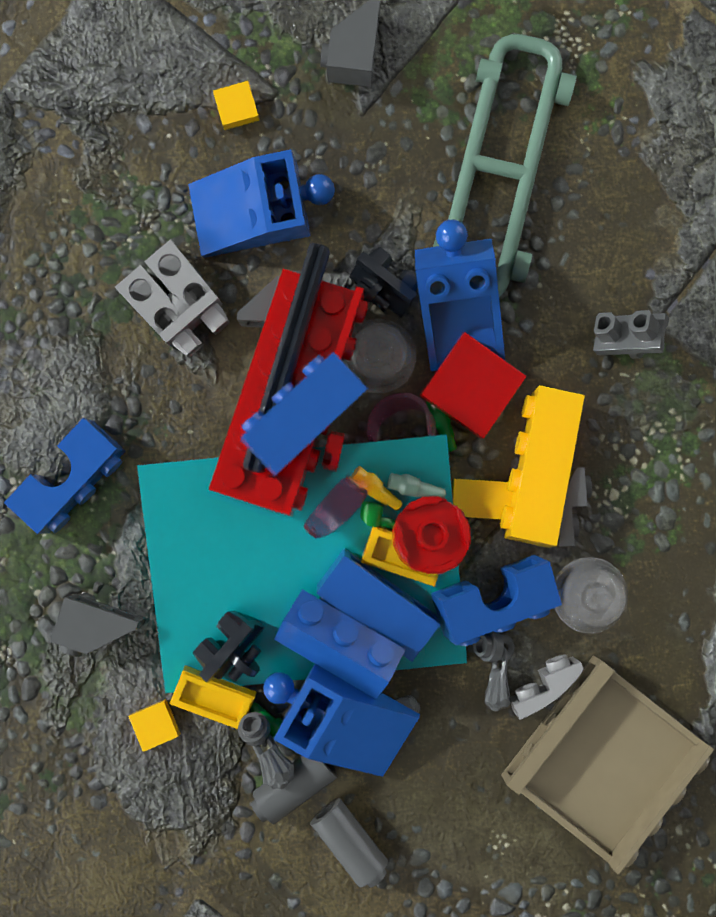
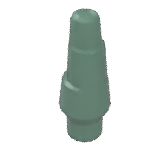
M391 473L388 479L387 488L397 490L402 495L413 497L438 496L441 498L446 496L445 489L422 482L419 478L409 474L398 475Z

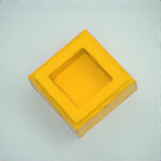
M249 81L213 90L224 130L259 121Z
M167 699L128 716L143 752L177 738L181 734Z

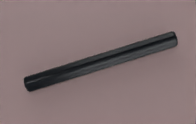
M311 243L308 247L259 409L264 415L276 405L272 398L286 384L292 382L330 256L329 248L324 245ZM247 448L243 467L252 472L263 473L266 467Z

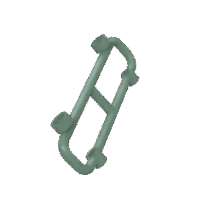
M510 34L502 37L494 45L489 60L483 58L480 60L476 82L483 84L448 220L454 219L463 223L476 170L519 180L497 268L499 297L506 291L510 280L521 283L526 281L532 253L518 250L553 105L555 103L569 106L577 75L562 72L563 60L560 51L553 43L522 34ZM511 50L541 55L548 63L523 165L480 155L504 57ZM436 238L433 247L439 246Z

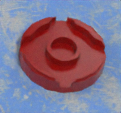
M438 496L421 497L406 505L397 515L392 529L393 547L399 559L411 570L424 575L443 574L457 567L465 557L471 543L470 525L464 512L456 505L454 506L451 502L446 501V499Z

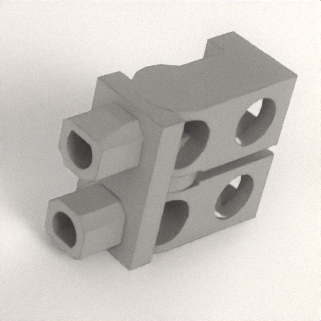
M170 239L144 262L171 293L167 295L141 265L118 283L115 288L170 347L173 348L175 346L190 358L203 346V343L192 332L197 326L204 322L216 335L228 326L230 322L221 308L223 304Z

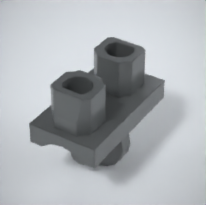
M650 310L635 311L632 315L614 316L612 312L599 313L596 316L594 327L596 337L593 351L596 355L629 354L632 359H640L644 354L664 353V337L669 317L666 313L652 314Z

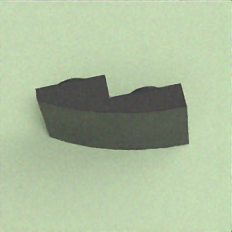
M585 467L573 468L570 472L557 542L559 547L575 546L574 537L579 536V519L577 514L572 513V507L587 506V498L592 496V482L590 476L585 475Z

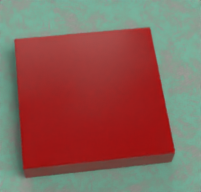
M464 332L420 396L480 439H484L526 378V375Z

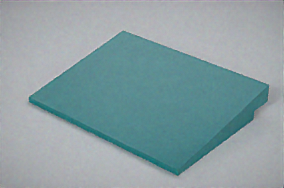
M447 434L342 445L337 471L323 469L322 462L325 447L315 448L320 450L321 453L315 472L307 471L303 487L308 488L307 497L302 511L295 509L292 517L208 490L219 457L137 465L165 694L174 693L185 665L199 671L203 670V667L193 655V651L203 640L212 637L221 647L226 643L228 638L216 626L228 611H236L248 621L258 620L265 626V629L252 643L261 650V653L255 659L260 667L258 674L255 677H249L243 673L237 681H234L228 676V671L222 678L223 680L239 686L264 684L268 676L276 672L288 674L293 681L306 679L315 663L274 639L283 619L302 589L316 598H320L316 594L317 584L344 548L359 559L362 558L372 529L360 518L362 502H380L360 490L359 485L350 478L357 467L361 466L367 472L374 473L384 483L383 486L386 488L391 473L398 475L409 474L419 478L422 482L445 489L446 496L444 499L453 504ZM387 488L403 504L397 511L384 505L382 517L396 520L397 515L406 505L421 497L402 495L397 490ZM369 565L435 614L437 612L431 593L460 582L459 565L443 574H439L435 587ZM439 626L413 662L402 656L396 670L467 663L466 646H455L443 636L441 626Z

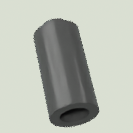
M300 756L292 762L294 764V778L285 788L272 789L270 786L262 784L253 791L254 801L251 802L253 811L262 822L268 820L270 823L276 824L336 780L338 775L334 766Z
M340 798L328 803L314 816L310 825L358 887L368 885L369 888H372L383 880L387 874L385 868L388 864V859Z

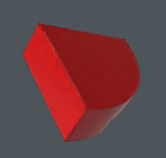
M335 431L328 433L322 462L323 469L337 471L344 433Z

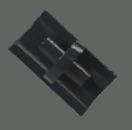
M378 247L369 255L363 251L356 259V265L349 278L355 281L358 287L364 288V301L369 302L368 310L374 304L383 312L389 308L402 318L417 295L418 284L416 274L411 270H404L397 278L388 271L393 259L384 249Z
M228 611L216 626L228 638L226 643L221 647L210 637L203 640L193 651V655L203 667L199 675L206 683L210 682L213 677L222 679L228 671V676L234 681H237L243 673L249 677H255L260 671V667L255 659L261 653V650L252 643L265 629V626L258 620L248 621L236 611Z

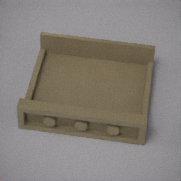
M593 655L577 680L561 696L501 776L509 788L518 795L522 793L607 861L613 871L619 875L624 867H629L635 862L639 855V848L647 837L653 836L660 829L663 823V816L672 805L678 804L683 799L687 790L686 786L695 774L698 775L706 769L714 749L628 683L606 663Z

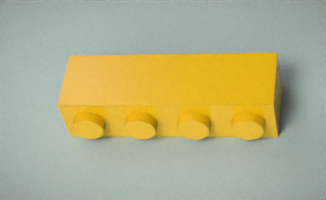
M540 385L532 395H526L522 408V417L527 418L525 431L519 432L515 445V454L520 455L518 468H512L508 481V491L513 492L511 506L504 507L500 527L506 529L505 539L546 548L557 546L585 395Z

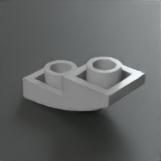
M566 654L547 660L545 662L546 667L538 670L543 684L540 686L537 683L523 685L515 690L516 695L510 697L513 712L519 720L536 713L560 697L584 670L582 663L573 656L568 658Z

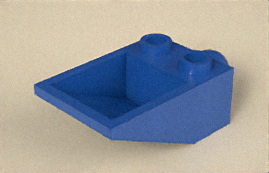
M290 149L250 158L188 184L201 257L205 258L311 236L304 201L309 200L315 205L329 203L335 193L334 183L328 176L316 174L311 176L305 185L301 186L298 164ZM288 181V188L284 190L279 182ZM289 216H292V217L296 218V219L284 221V219L287 218V217H289Z
M454 219L446 220L439 225L436 231V241L439 246L415 250V271L431 371L438 370L464 332L505 360L492 238L466 242L468 237L466 227L463 223Z
M317 664L313 665L300 690L295 688L292 678L283 672L271 674L264 682V694L270 702L275 704L288 702L291 704L274 737L275 741L307 759L382 777L420 716L419 713L383 693L377 699H374Z

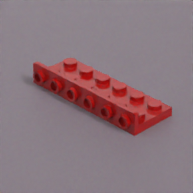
M283 268L208 490L292 517L295 509L302 511L307 497L308 488L303 487L307 471L315 472L321 453L320 450L315 449L319 435L275 476L267 468L263 473H256L243 467L247 447L241 441V437L246 433L241 426L260 409L300 277V273ZM322 281L291 382L294 387L307 377L302 370L319 354L326 359L334 352L342 362L344 360L351 361L357 339L352 337V333L356 323L363 324L369 302L364 301V288L356 286L354 291ZM330 424L320 434L326 436Z

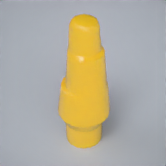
M361 466L357 467L350 478L359 485L361 491L396 511L402 507L403 503L383 486L384 483L374 473L367 472Z

